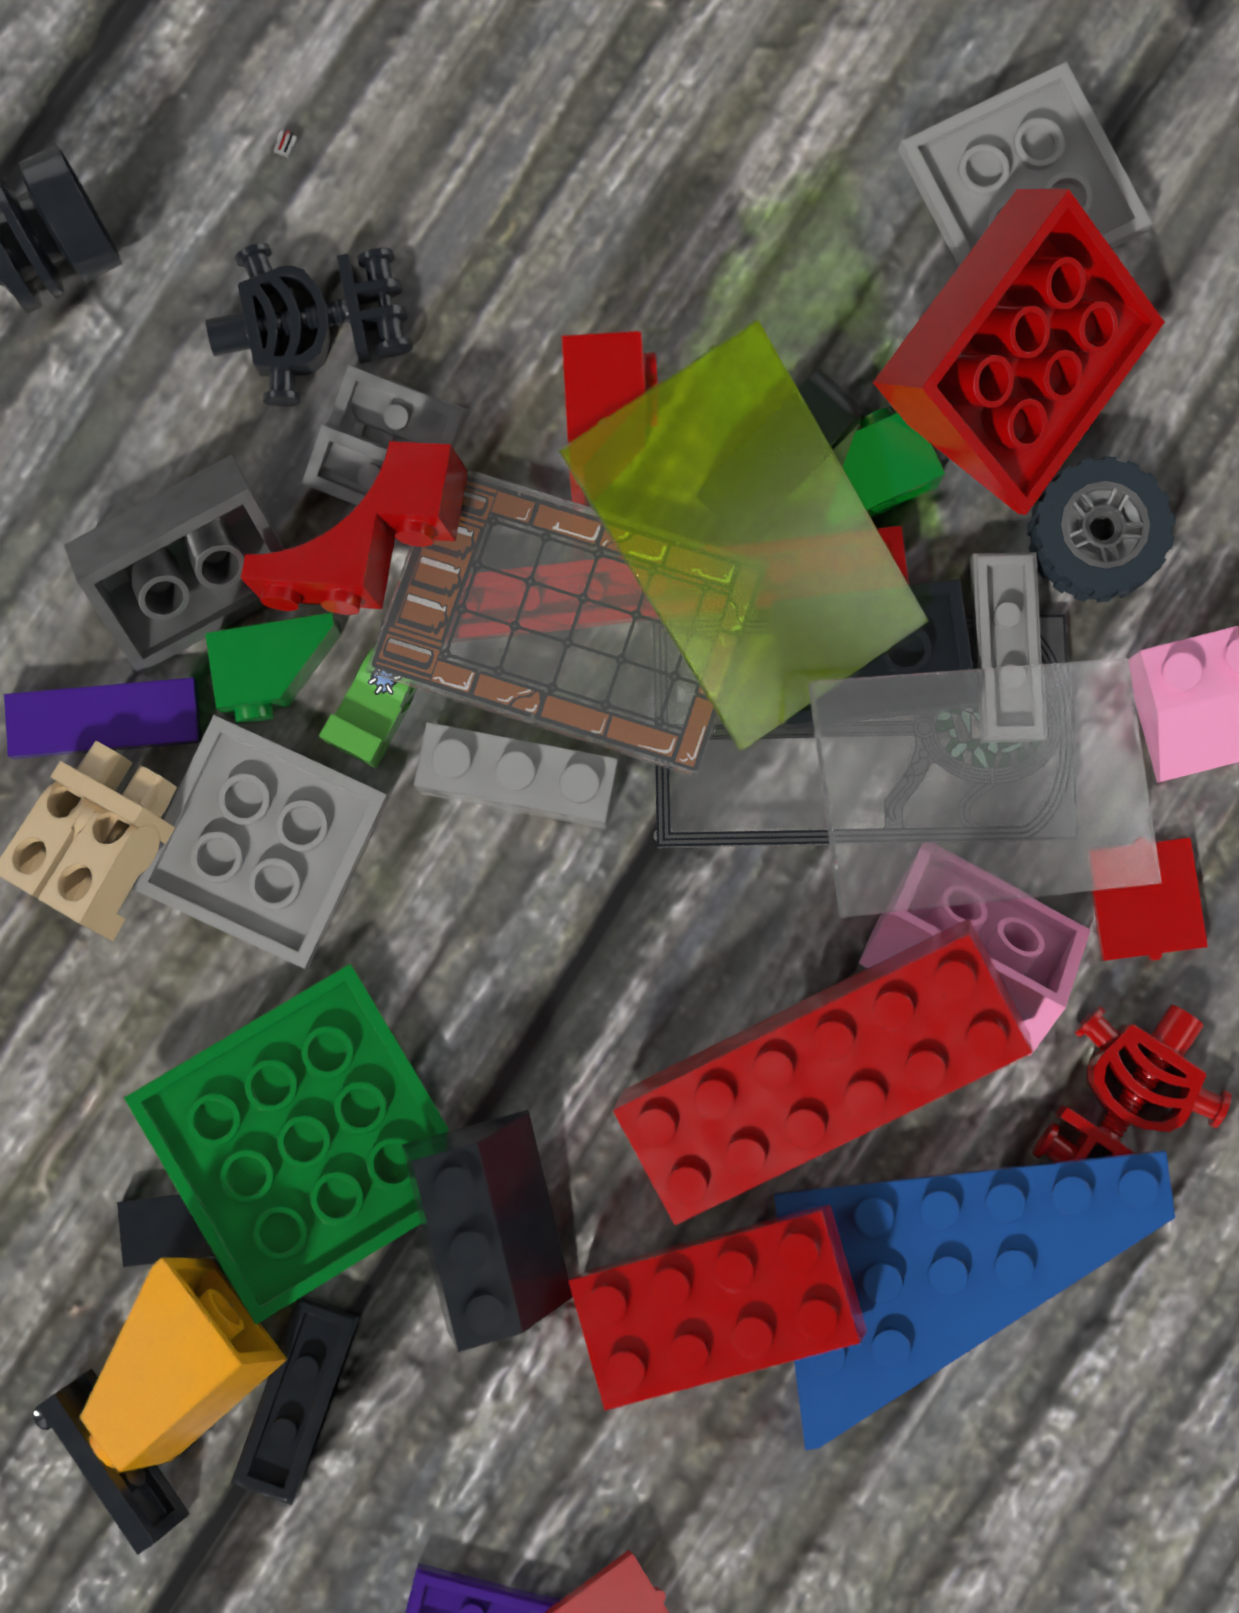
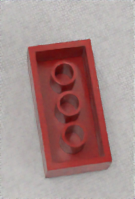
M830 1203L586 1270L568 1280L604 1411L859 1344L867 1333Z

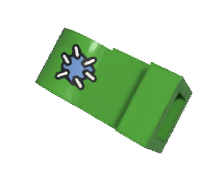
M378 640L369 651L335 715H330L319 734V737L326 744L376 770L411 705L409 702L419 685L417 682L385 673L372 667L381 640Z

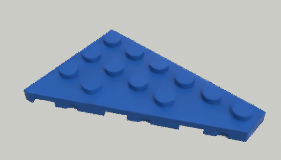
M1159 1150L775 1192L774 1200L777 1218L830 1203L867 1328V1333L859 1344L794 1361L805 1450L819 1449L1175 1218L1166 1151Z

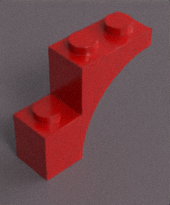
M389 441L386 457L377 478L362 501L349 515L326 533L302 545L279 552L245 554L241 579L260 598L262 604L277 610L294 611L299 608V604L321 605L330 612L342 615L358 614L360 608L383 609L395 538L404 544L416 547L431 546L434 540L456 542L468 470L451 444Z

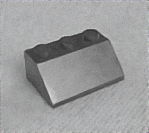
M232 455L64 544L77 583L137 674L205 639V633L219 631L264 607L265 605L261 603L260 598L241 579L245 554H265L285 550Z

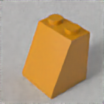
M162 1257L151 1267L80 1419L92 1434L89 1437V1443L95 1454L106 1465L116 1468L118 1472L172 1462L280 1367L287 1358L261 1323L255 1325L236 1290L212 1258Z

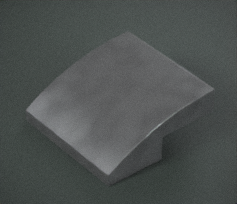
M348 365L328 424L321 425L301 484L358 505L370 490L380 472L386 457L389 441L451 444L454 448L468 409L358 366Z

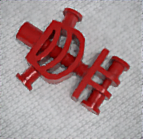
M1171 1004L1151 1035L1133 1024L1123 1025L1117 1030L1103 1017L1106 1010L1101 1005L1097 1006L1078 1024L1073 1032L1078 1037L1085 1034L1100 1049L1087 1065L1086 1081L1098 1103L1108 1111V1114L1101 1121V1125L1095 1126L1069 1107L1060 1106L1054 1116L1078 1131L1081 1136L1073 1144L1058 1133L1060 1126L1053 1122L1040 1136L1033 1148L1032 1155L1040 1158L1044 1154L1054 1162L1085 1159L1095 1144L1105 1150L1102 1157L1135 1153L1120 1143L1124 1133L1128 1131V1127L1171 1132L1184 1125L1191 1111L1207 1117L1208 1125L1218 1128L1228 1112L1232 1094L1223 1090L1218 1095L1202 1088L1206 1073L1183 1058L1204 1027V1024L1190 1013ZM1140 1049L1145 1051L1147 1053V1056H1145ZM1120 1050L1123 1051L1129 1062L1136 1067L1133 1077L1122 1063L1118 1054ZM1106 1067L1111 1076L1123 1088L1122 1093L1119 1094V1098L1116 1100L1112 1097L1105 1083ZM1170 1068L1178 1075H1172L1166 1072V1069ZM1159 1082L1181 1087L1177 1098L1158 1095L1152 1092V1090L1156 1089V1084ZM1145 1102L1156 1106L1172 1108L1168 1115L1157 1121L1145 1120L1137 1116L1138 1111L1142 1110Z

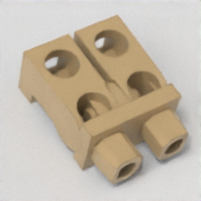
M95 741L77 769L62 761L58 763L50 776L56 782L48 786L41 794L1 855L0 877L77 923L114 941L126 920L117 914L138 876L146 871L154 861L160 841L166 844L175 829L174 826L161 819L167 809L177 787L160 775L140 765L123 794L117 793L118 786L133 762L109 747Z

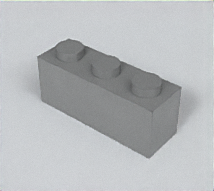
M427 722L414 786L420 794L606 829L618 768V759Z

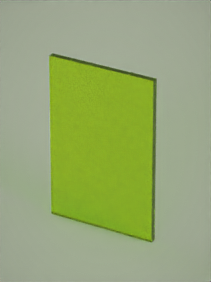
M753 320L719 344L710 346L707 352L611 416L602 418L596 426L558 450L723 725L740 750H744L778 725L784 724L792 715L881 653L887 652L890 647L928 621L759 320Z

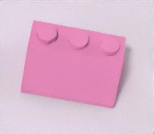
M1239 626L1143 649L1124 662L1157 783L1239 763Z
M920 842L879 917L859 964L869 968L969 918L1030 1032L1032 1051L1034 1052L1067 1006L1091 930L934 844Z

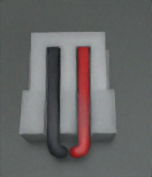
M280 130L274 153L289 159L293 149L298 144V138L289 130L286 132Z

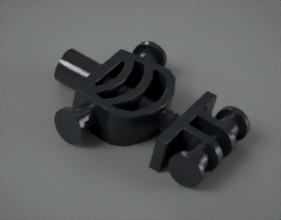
M268 243L252 244L243 248L235 255L237 265L245 267L250 278L238 283L243 312L205 320L207 335L214 357L251 350L253 364L259 375L262 377L269 376V391L263 394V402L267 405L278 407L295 406L301 403V394L294 391V376L315 373L326 363L332 343L333 325H344L346 322L351 324L355 349L360 364L372 362L366 331L378 329L380 343L375 346L377 356L395 357L406 354L413 349L412 340L405 338L402 322L408 318L406 307L392 304L391 298L402 293L401 281L392 276L390 263L395 260L394 251L390 248H374L366 250L357 256L358 265L366 268L368 281L356 283L349 254L337 255L345 297L341 300L337 299L336 301L326 302L320 288L304 269L292 265L272 269L268 259L272 254L270 245ZM289 288L305 291L316 304L306 305L305 307L300 306L298 308ZM275 293L284 302L288 310L275 312L267 296ZM378 301L379 307L361 310L360 305ZM259 307H262L265 312L262 316H259ZM318 329L314 345L305 351V331ZM290 335L285 355L281 356L283 349L282 337Z

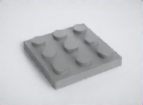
M1067 61L902 140L898 148L900 156L958 266H960L1016 189H1069L1111 248L1147 232L1152 225L1150 217Z
M213 715L163 819L174 826L175 829L166 844L160 841L154 861L146 871L138 876L131 889L308 970L389 796Z

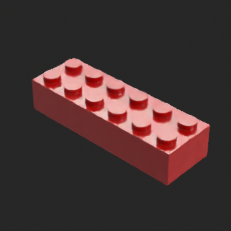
M968 918L624 1089L612 1111L674 1225H677L1032 1054L1031 1035L973 924Z

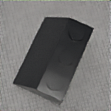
M528 1110L402 1144L446 1330L458 1352L522 1334L573 1298Z

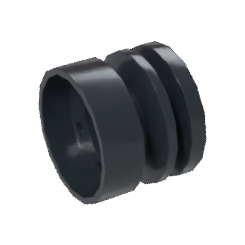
M57 143L19 162L20 172L27 188L26 193L17 197L8 184L0 177V285L16 298L20 306L28 314L42 307L43 304L32 278L39 275L55 299L64 295L63 282L57 269L58 264L67 260L86 283L123 264L118 250L97 210Z

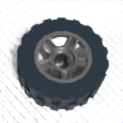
M1104 456L1101 460H1093L1091 457L1080 460L1072 468L1069 465L1059 472L1056 478L1047 485L1031 511L1033 517L1028 523L1027 535H1030L1031 544L1028 547L1029 551L1036 552L1037 564L1039 566L1037 570L1043 578L1047 577L1054 584V589L1062 594L1067 592L1074 596L1073 599L1083 602L1087 599L1097 600V603L1109 602L1114 597L1119 596L1121 599L1130 595L1161 569L1167 560L1164 558L1166 553L1173 546L1175 537L1172 536V528L1176 525L1175 515L1170 511L1168 504L1170 499L1166 491L1162 492L1156 483L1158 480L1150 472L1148 474L1144 473L1138 468V464L1129 460L1125 463L1117 461L1116 457ZM1105 520L1111 525L1107 530L1108 538L1107 540H1098L1091 534L1090 524H1101Z

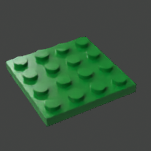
M351 963L123 1097L255 1325L421 1224L402 1144L450 1131Z

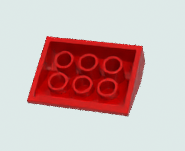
M1016 189L872 383L908 426L1017 514L1027 515L1162 328L1165 321L1069 189Z

